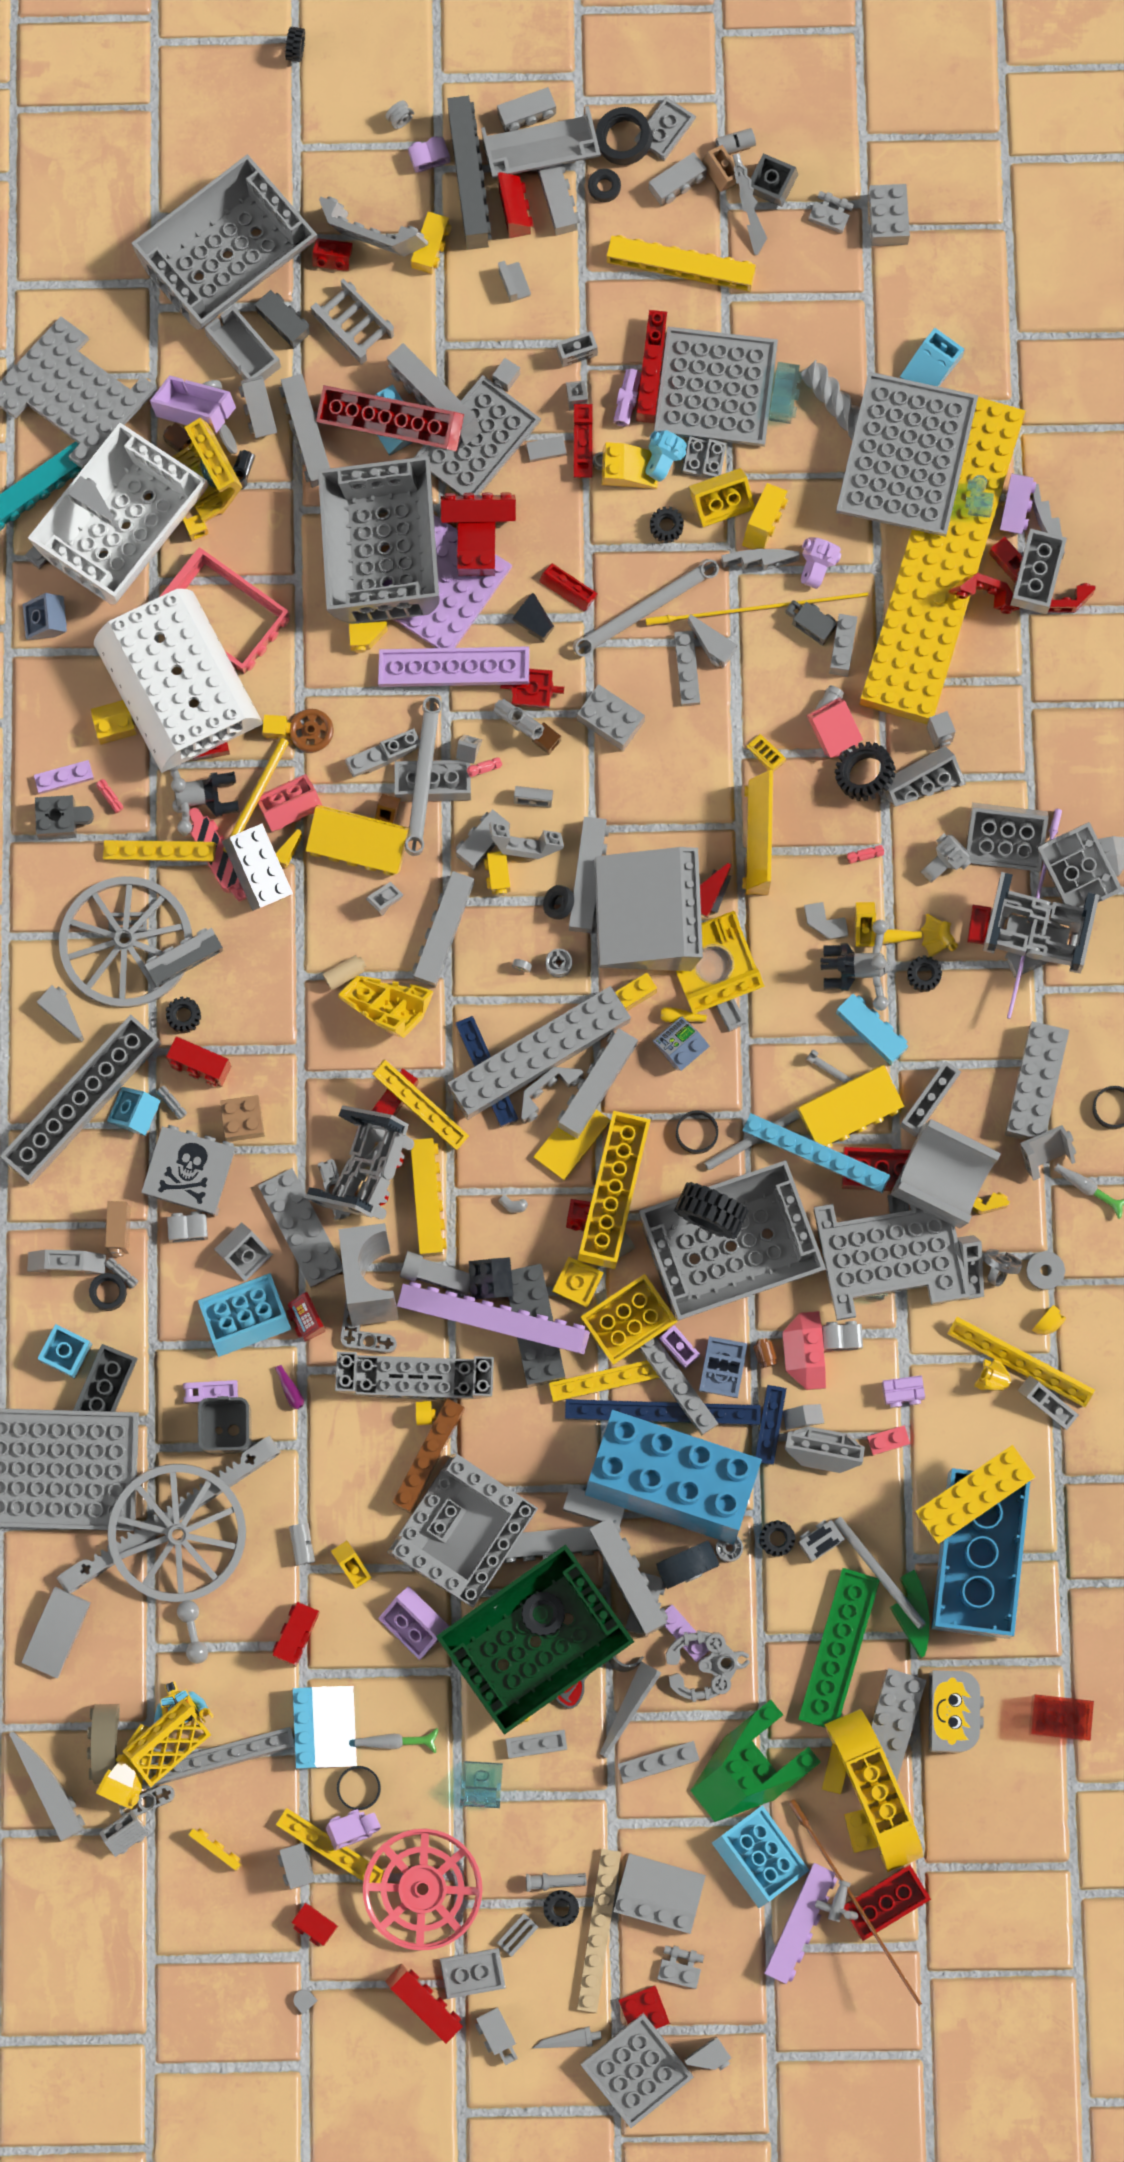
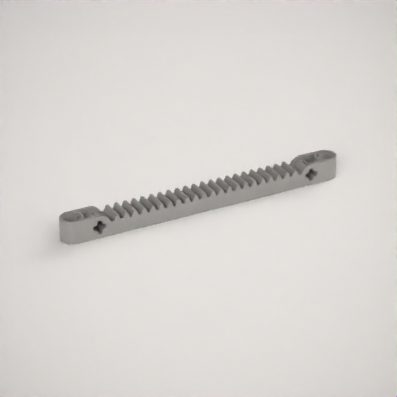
M268 1436L246 1450L241 1456L240 1464L232 1462L233 1468L231 1469L226 1466V1473L220 1470L219 1478L229 1487H232L274 1459L281 1452L271 1436ZM249 1456L252 1458L256 1457L253 1465L251 1463L246 1464ZM211 1483L196 1510L223 1492ZM193 1488V1495L187 1492V1499L180 1497L181 1503H178L180 1521L186 1515L200 1490ZM167 1506L168 1512L163 1511V1513L174 1523L173 1508ZM156 1514L153 1515L154 1521L147 1519L149 1524L168 1528ZM135 1527V1534L127 1532V1539L121 1536V1543L116 1541L118 1552L121 1553L147 1543L161 1533L143 1528L138 1530ZM109 1545L107 1546L108 1552L101 1550L102 1556L94 1554L95 1560L93 1562L82 1560L57 1577L64 1591L68 1593L76 1591L115 1565ZM84 1566L91 1567L89 1569L90 1573L88 1575L86 1573H82L84 1571Z

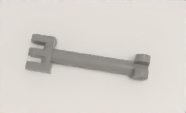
M813 1049L806 1058L808 1062L814 1063L844 1083L852 1080V1078L818 1058L819 1053Z

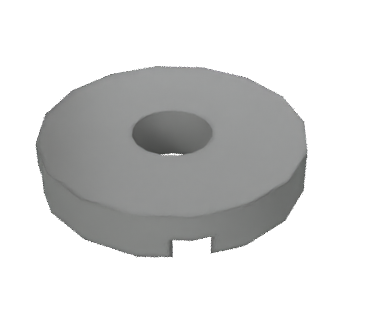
M1048 1251L1039 1252L1032 1256L1027 1263V1278L1037 1289H1053L1064 1279V1263L1055 1253ZM1048 1266L1051 1269V1274L1048 1276L1042 1275L1040 1272L1041 1267Z

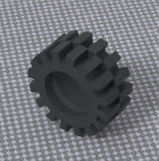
M289 27L285 46L286 60L301 62L305 46V28Z
M664 506L662 510L658 508L657 512L652 514L650 531L655 539L658 538L659 542L664 540V543H668L669 540L674 542V539L676 538L677 540L683 532L684 520L682 514L678 513L676 508L672 510V507L669 506V509H666V506ZM671 519L674 527L669 531L662 530L659 525L661 520Z
M923 955L921 958L920 956L911 962L907 970V980H909L910 986L913 985V989H919V992H923V990L929 992L940 983L942 976L941 965L938 964L936 959L933 960L931 956L929 958L926 955ZM921 967L929 968L932 972V977L926 981L921 980L917 975L918 969Z
M183 996L180 999L175 998L173 1002L169 1003V1007L166 1008L167 1021L176 1032L184 1033L187 1031L189 1033L190 1030H195L197 1025L199 1026L201 1011L193 999L191 1000L189 997L184 998ZM181 1008H187L191 1012V1017L185 1022H181L176 1018V1013Z
M771 1521L764 1526L760 1533L762 1549L768 1555L770 1554L774 1557L788 1554L795 1544L794 1530L784 1521ZM774 1531H780L785 1536V1542L781 1546H774L770 1542V1535Z
M564 1890L555 1891L544 1902V1915L555 1926H568L578 1916L579 1903L570 1892ZM559 1900H563L569 1905V1912L562 1917L557 1916L553 1910L554 1904Z

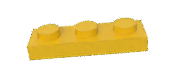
M193 1828L188 1834L235 1871H238L242 1864L239 1862L240 1858L233 1852H230V1854L226 1853L223 1850L225 1846L217 1840L214 1842L207 1838L209 1834L201 1828L198 1830Z

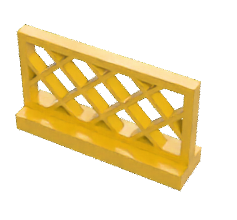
M182 1699L122 1752L131 1761L145 1782L152 1787L210 1737L211 1734L196 1715L192 1706ZM192 1716L191 1725H184V1721ZM190 1729L189 1737L181 1738L182 1730ZM195 1729H202L204 1733L198 1738H193ZM177 1730L176 1738H169V1734ZM162 1743L161 1751H153L157 1744ZM167 1743H175L173 1751H166ZM180 1743H187L183 1751H178ZM147 1756L145 1765L137 1763L142 1757ZM152 1756H160L157 1765H150ZM165 1756H172L171 1762L163 1764ZM149 1769H157L156 1775L149 1779Z

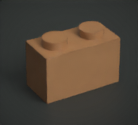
M723 145L708 151L702 163L707 168L708 174L719 191L722 192L735 186V163Z

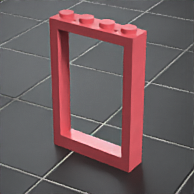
M199 547L160 597L175 589H186L206 565L279 617L243 663L226 652L233 667L245 674L247 670L251 671L258 656L264 655L269 642H273L277 638L280 628H284L290 621L289 611Z

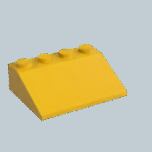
M645 1274L580 1317L585 1328L590 1332L592 1338L613 1365L678 1322Z

